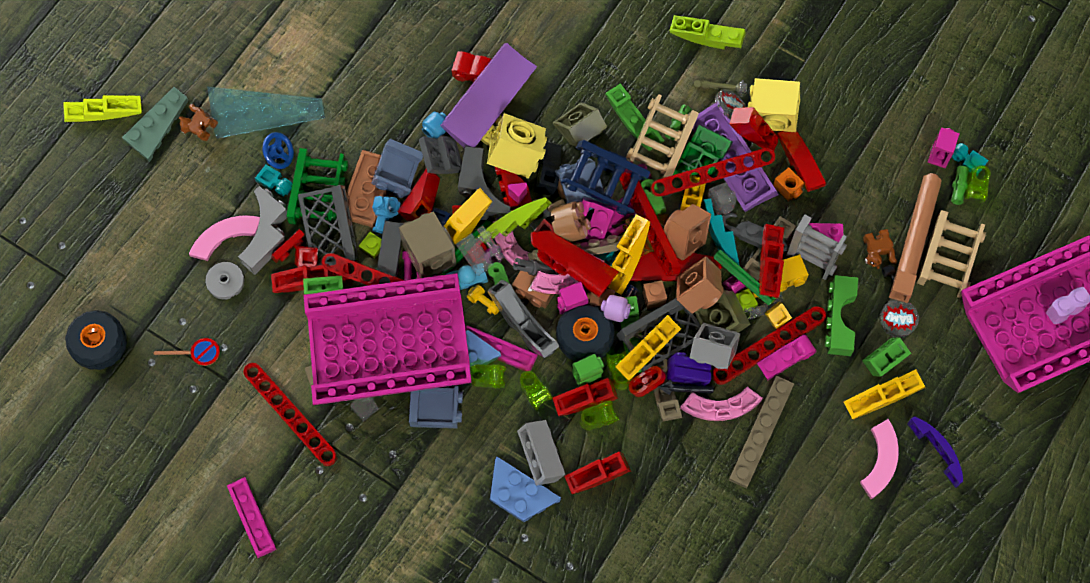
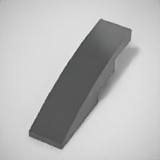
M385 221L377 270L397 277L402 248L399 227L404 223ZM387 277L380 279V284L391 283Z

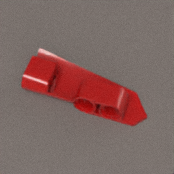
M550 230L531 232V244L538 249L537 256L544 264L560 275L569 274L599 298L619 273L618 270Z
M643 248L630 281H677V277L704 257L711 260L720 270L722 266L713 256L692 253L684 260L678 258L680 263V273L678 275L667 276L654 250Z

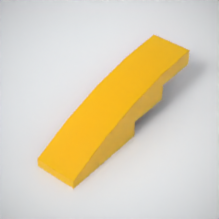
M637 214L616 246L620 249V252L611 265L619 273L608 288L615 290L620 295L623 294L639 262L650 226V221Z
M667 315L615 368L629 381L681 328Z
M915 369L882 385L878 384L844 401V404L852 419L892 404L926 387Z

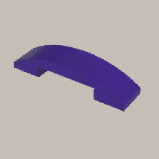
M914 416L907 423L919 440L924 436L928 438L949 466L944 473L954 487L957 488L963 482V474L954 450L933 426Z

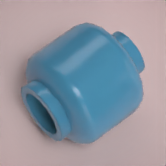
M432 112L422 122L424 134L435 139L443 136L446 131L440 125L447 116L443 112Z

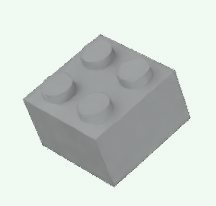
M703 323L694 337L689 358L698 363L713 365L718 369H728L736 354L741 333Z

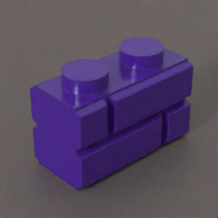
M682 352L675 353L668 358V381L671 380L672 382L690 385H707L710 383V364L698 363Z

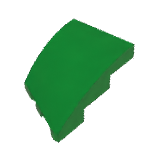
M698 125L691 142H688L682 157L679 159L673 175L722 161L733 141L702 125ZM710 167L708 169V175H712L716 171V168ZM693 172L691 175H699V174L696 173V172Z

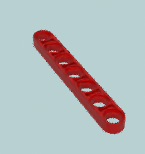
M764 148L652 182L650 191L652 195L661 197L773 163L775 153L770 148ZM764 151L769 152L771 155L768 162H764L761 159V154ZM745 157L752 158L753 165L751 167L744 165L743 160ZM728 162H733L735 165V170L732 173L726 170ZM710 167L717 169L718 174L715 178H711L708 175ZM693 172L698 173L700 176V180L697 183H693L690 180V175ZM674 178L681 179L682 185L680 188L673 187L672 180ZM656 183H661L664 186V191L661 194L656 193L654 190Z
M627 172L622 173L620 176V182L625 192L631 180V174ZM638 181L630 203L637 215L650 221L647 238L667 276L678 275L680 273L679 260Z
M328 253L322 258V266L326 270L368 286L380 284L382 277L389 278L391 283L406 281L334 253ZM332 256L336 259L334 267L326 265L325 260L327 257ZM351 263L354 266L352 274L344 272L345 264ZM364 270L371 271L373 276L370 281L363 280L361 275Z
M815 306L736 354L728 369H714L712 374L714 382L719 385L728 383L757 365L759 361L820 326L826 318L825 310ZM819 312L822 315V319L814 320L811 314ZM799 321L804 322L806 329H797L796 323ZM787 331L791 338L783 340L780 337V333ZM771 341L774 343L775 348L768 350L765 348L764 343ZM756 351L759 358L752 360L749 358L748 353ZM740 361L743 364V368L736 370L733 368L732 363ZM722 370L727 374V377L720 380L717 378L716 372Z
M247 364L243 372L249 383L324 466L333 465L336 462L337 455L329 443L258 364ZM249 369H258V374L255 377H249ZM269 382L270 388L267 391H262L260 389L261 383ZM277 395L283 397V401L279 405L272 403V399ZM289 409L295 411V416L291 419H287L284 416L285 412ZM301 423H305L308 426L304 433L297 431V426ZM314 437L320 439V444L317 447L309 445L310 440ZM329 451L333 454V458L330 461L322 460V455L325 452Z

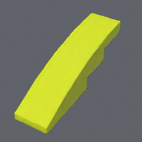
M103 95L102 99H83V102H64L63 104L64 122L107 120L142 113L140 96Z

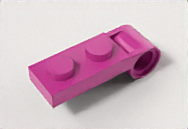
M802 335L759 361L757 365L766 379L770 380L800 360L811 357L817 350L807 335Z

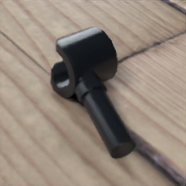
M890 265L882 268L884 278L890 276L891 280L894 281L896 272L893 266Z

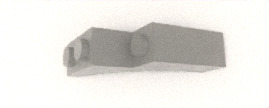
M260 186L254 190L260 207L258 229L251 243L238 256L241 264L254 275L271 259L272 254L286 242L285 234L278 226L287 218V206L281 200L276 201L273 198L274 195L268 189L263 190Z

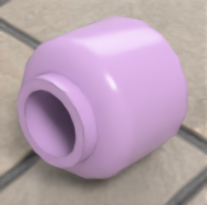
M610 295L607 300H603L601 311H604L605 318L616 322L628 319L631 304H628L627 298Z

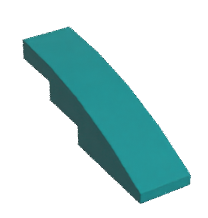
M704 199L702 209L711 214L709 232L718 251L722 250L739 265L733 231L725 232L722 215L714 216L711 199Z

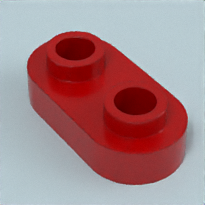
M652 366L630 381L629 391L636 397H642L662 385L666 374L660 367Z

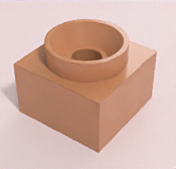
M694 204L683 211L676 210L673 212L664 226V232L676 256L681 260L686 259L706 244L711 214Z
M704 257L677 277V301L692 314L700 308L707 309L713 306L720 299L724 290L721 282V270L707 257Z

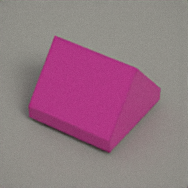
M527 183L508 185L509 196L518 204L527 195Z
M733 275L722 283L727 291H734L735 295L746 287Z

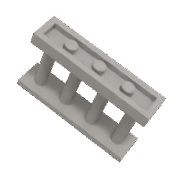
M804 215L795 230L785 259L800 254L801 258L826 270L822 278L826 280L828 275L833 276L837 268L835 262L839 254L842 255L847 246L844 243L847 236L843 235L841 240L837 242L812 229V226L809 225L811 217Z

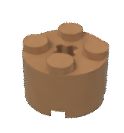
M574 201L551 210V216L555 218V221L552 222L555 234L570 243L586 238L588 230L591 229L589 219H586L583 214L584 207L582 202Z

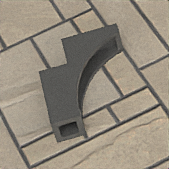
M465 146L458 182L459 193L464 197L470 198L481 188L492 200V203L480 220L494 219L497 221L511 212V207L499 201L490 192L485 183L484 163L486 156L484 148Z
M501 280L487 291L508 325L518 331L528 349L543 358L555 352V349L559 347L557 341L530 314L510 283Z

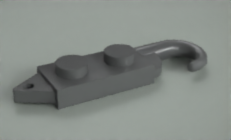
M727 213L722 216L726 232L733 231V235L739 237L740 240L758 248L762 247L763 227L748 221L741 222L735 228L728 225L726 220L729 217L736 218L737 214ZM783 241L782 244H784L785 247L783 251H788L789 247Z

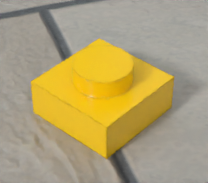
M778 302L765 312V315L775 329L780 328L792 318L781 302Z

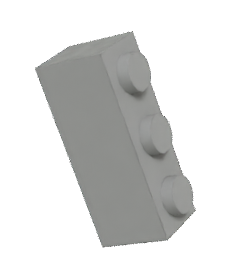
M547 421L530 422L522 426L517 432L536 486L557 482L565 473Z

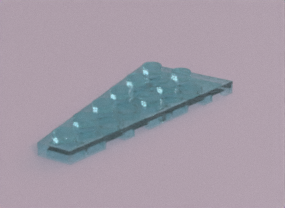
M207 87L212 118L218 121L217 126L214 128L216 138L325 118L321 98Z

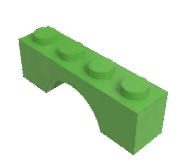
M835 275L833 281L829 282L828 293H831V299H828L827 311H830V317H827L826 329H829V336L826 335L825 347H828L827 354L851 356L854 351L855 332L843 323L841 309L855 301L858 290L857 277Z

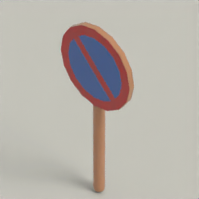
M202 338L192 345L191 351H154L153 354H191V358L195 363L208 366L216 362L219 358L220 350L214 340Z

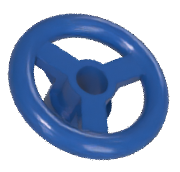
M278 132L271 133L265 138L262 149L268 164L276 169L288 167L294 157L293 145L289 138ZM275 138V143L268 146L269 142ZM282 140L287 145L288 155L284 152L283 147L281 146ZM282 158L285 162L279 164L273 160Z

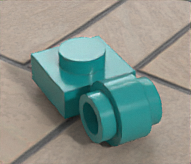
M957 144L952 158L958 162L963 160L962 166L968 167L969 172L977 177L989 160L974 150L969 155V149L965 144Z
M266 164L255 177L257 183L269 190H272L275 186V191L280 196L288 195L292 189L291 181L286 178L281 180V173Z

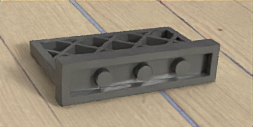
M338 185L332 188L298 194L308 247L318 248V252L321 251L326 255L328 253L321 248L326 240L335 245L330 253H334L337 247L344 251L345 258L358 261L359 255L345 186ZM332 192L333 201L328 205L321 199L325 193ZM311 196L317 200L312 209L305 206V197ZM319 202L327 207L322 217L314 212ZM330 210L337 215V219L333 224L325 219ZM311 214L320 218L315 228L309 225L308 219ZM323 221L331 226L326 235L318 231ZM334 228L341 235L337 243L329 238ZM316 232L324 237L319 247L312 241V237ZM329 256L325 263L329 266L335 265L336 259Z
M677 298L621 329L616 334L619 340H623L628 350L631 351L634 346L630 339L636 337L643 340L646 337L647 329H654L655 325L660 323L667 315L675 323L686 325L684 334L678 332L675 335L683 338L682 345L672 344V338L665 345L667 346L666 354L661 355L657 353L651 359V363L641 369L642 372L691 345L694 337L687 335L689 326L696 328L697 332L701 327L694 314L677 301ZM684 309L686 312L687 321L677 319L680 310Z

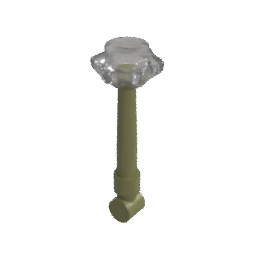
M700 80L694 82L695 87L736 90L741 97L747 93L748 83H744V80H741L737 85Z

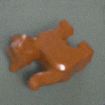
M190 104L189 108L195 114L192 120L179 116L181 132L185 134L191 132L201 140L207 141L210 134L206 132V128L210 125L214 129L218 121L203 109Z
M888 229L879 231L880 235L876 236V239L873 233L865 234L863 237L868 252L865 262L877 269L882 264L880 255L888 254L889 261L892 264L897 263L893 242L889 237Z

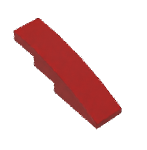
M797 130L796 132H778L777 136L791 166H794L798 177L804 182L807 192L824 187L826 182Z
M770 224L764 225L760 259L759 295L779 298L784 260H782L784 227Z
M350 263L344 265V272L351 274ZM322 265L311 268L302 266L271 274L273 293L304 290L303 279L341 275L326 270ZM342 276L343 283L352 282V279Z

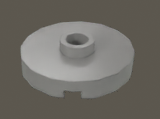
M221 262L210 268L206 275L205 283L208 291L214 297L227 300L241 292L245 279L237 265L231 262ZM224 277L228 278L225 282L221 281Z

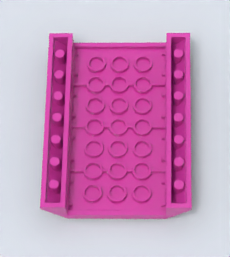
M1090 235L961 291L967 318L1003 382L1017 393L1090 362V302L1082 312L1070 315L1067 320L1059 324H1053L1046 314L1056 299L1068 296L1076 288L1084 287L1090 295Z
M458 273L304 295L313 374V385H311L313 405L472 383Z

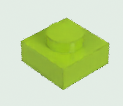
M369 232L360 243L359 249L375 259L380 252L382 239Z
M749 289L736 294L745 313L758 306V302Z

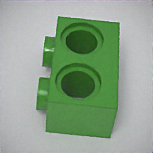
M342 276L303 279L304 295L344 289Z
M891 338L862 361L873 376L881 377L909 356L911 352L901 338Z

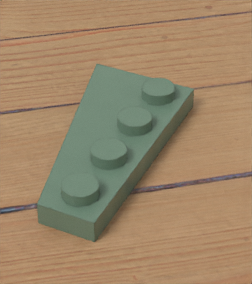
M173 87L122 137L123 140L150 162L155 150L162 144L161 141L165 134H168L172 123L174 120H177L189 101L188 98Z

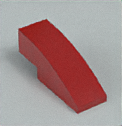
M609 378L591 385L585 384L553 397L558 416L580 412L618 399L613 381Z
M617 452L602 460L598 459L564 477L571 493L576 494L631 472L624 454Z

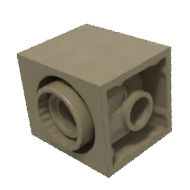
M434 211L429 214L425 213L416 220L405 222L399 227L402 246L420 278L432 277L456 266L453 240L444 226L442 227Z

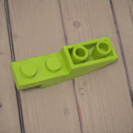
M676 15L673 17L669 30L670 33L688 41L724 50L725 46L741 48L746 34L745 29L713 25L709 23V20Z

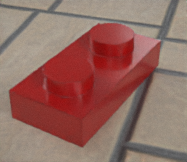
M299 229L272 254V260L275 263L279 260L282 262L290 256L289 251L292 248L296 249V246H301L304 243L302 239L305 234Z

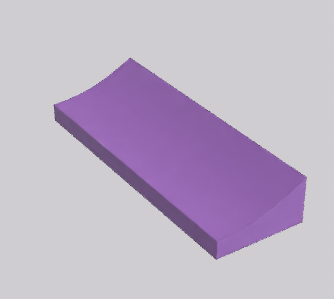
M504 43L440 126L464 149L465 146L476 147L537 66L520 55L508 43Z
M718 101L699 113L693 126L694 133L698 125H702L733 141L723 160L750 153L751 150L742 136L737 134L729 124L731 119ZM745 157L743 163L746 167H751L753 160L751 157ZM733 162L726 164L728 172H734L735 165ZM762 167L724 178L745 212L764 201L778 196L775 187Z

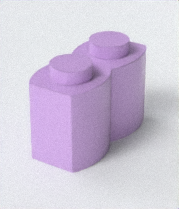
M1084 287L1076 288L1068 296L1056 299L1046 314L1053 324L1062 323L1070 315L1082 312L1090 302V295Z

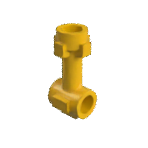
M476 285L468 291L467 298L472 303L480 301L488 307V313L498 314L499 309L494 301L483 295L485 290L480 285Z

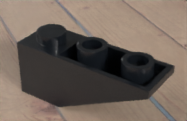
M546 142L543 147L546 151L543 159L539 162L534 192L553 196L557 190L559 177L555 171L559 170L561 166V145Z

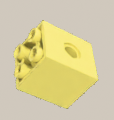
M755 78L754 85L750 87L751 102H748V107H754L773 131L796 132L800 106V82Z
M504 113L491 137L487 164L529 178L532 172H536L539 159L542 160L545 155L546 149H543L547 141L545 136L546 128Z

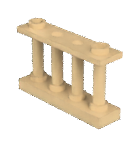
M658 94L655 99H651L648 105L650 112L634 148L629 149L626 158L631 163L635 159L660 171V174H663L662 179L673 175L699 113L692 110L688 115H683L661 105L659 102L662 96ZM657 110L680 121L684 125L682 130L677 132L652 120L655 111ZM648 127L673 137L677 141L675 147L669 148L646 137L645 134ZM641 143L667 154V157H669L668 163L663 165L637 153Z
M941 210L936 219L916 283L924 286L927 280L930 281L932 279L959 288L957 297L961 298V291L970 287L971 282H968L979 243H983L986 232H983L985 224H981L978 230L974 231L950 223L947 220L948 212ZM947 229L974 238L972 248L944 239V236H941L942 231ZM944 246L968 254L967 264L940 256L936 252L937 247ZM937 262L963 271L962 281L934 272L931 269L932 263L936 264Z

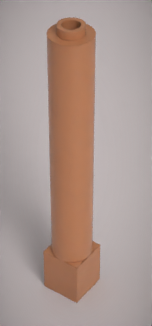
M930 173L923 176L899 266L889 295L891 299L908 303L911 298L942 182L936 174Z

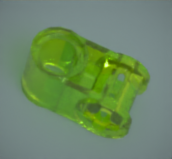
M979 165L971 170L965 199L973 198L979 199L981 202L986 201L991 176L988 167ZM978 169H983L985 172V176L982 179H978L976 176Z
M626 351L615 355L606 354L607 366L614 387L618 390L627 389L630 380L628 381L627 379L623 382L618 381L617 377L623 375L615 368L627 355Z
M475 364L470 367L472 385L491 388L505 387L504 372L506 371V366ZM479 372L482 373L483 376L479 379H476L473 377V374Z
M525 371L521 374L520 388L535 410L539 409V406L547 400L553 399L548 389L541 383L534 372ZM526 378H530L534 383L532 385H525L523 381Z
M606 401L583 410L580 418L581 427L589 431L619 421V417L615 415L612 407L613 401ZM586 416L593 417L594 421L589 423L586 422L584 418Z

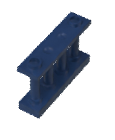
M579 141L576 149L580 150L581 156L571 180L568 178L562 179L561 183L566 185L565 188L572 192L577 190L615 208L616 212L621 215L633 214L635 210L628 207L634 190L638 181L648 179L651 172L588 141ZM593 156L597 158L598 164L588 187L579 184L578 181L588 157ZM610 164L614 166L615 171L605 195L596 192L595 188L605 165ZM627 172L631 174V180L622 202L619 203L611 198L621 174Z

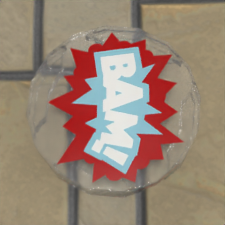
M722 89L716 94L715 101L719 108L722 107L723 114L730 120L734 108L746 107L742 99L733 91Z
M892 300L883 307L879 320L886 333L893 337L902 338L915 331L919 323V315L917 309L911 303Z

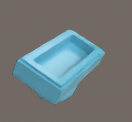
M483 263L473 266L464 265L459 270L446 273V275L458 273L460 290L488 282Z

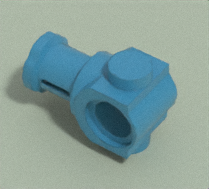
M375 196L372 208L377 219L372 231L383 234L385 221L390 222V219L398 215L397 211L401 203L396 197Z

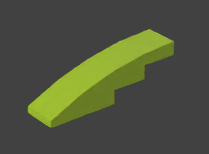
M544 197L527 203L491 224L478 237L488 245L499 233L507 237L518 225L526 229L552 202Z

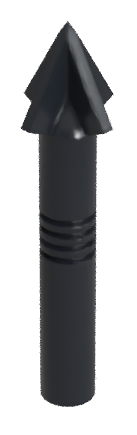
M671 380L658 386L668 395L671 392L713 393L714 390L713 386L672 384Z

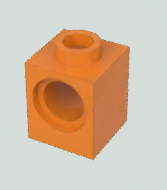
M788 167L775 178L773 186L789 201L793 197L796 199L802 194L804 182ZM786 184H792L794 187L789 188Z

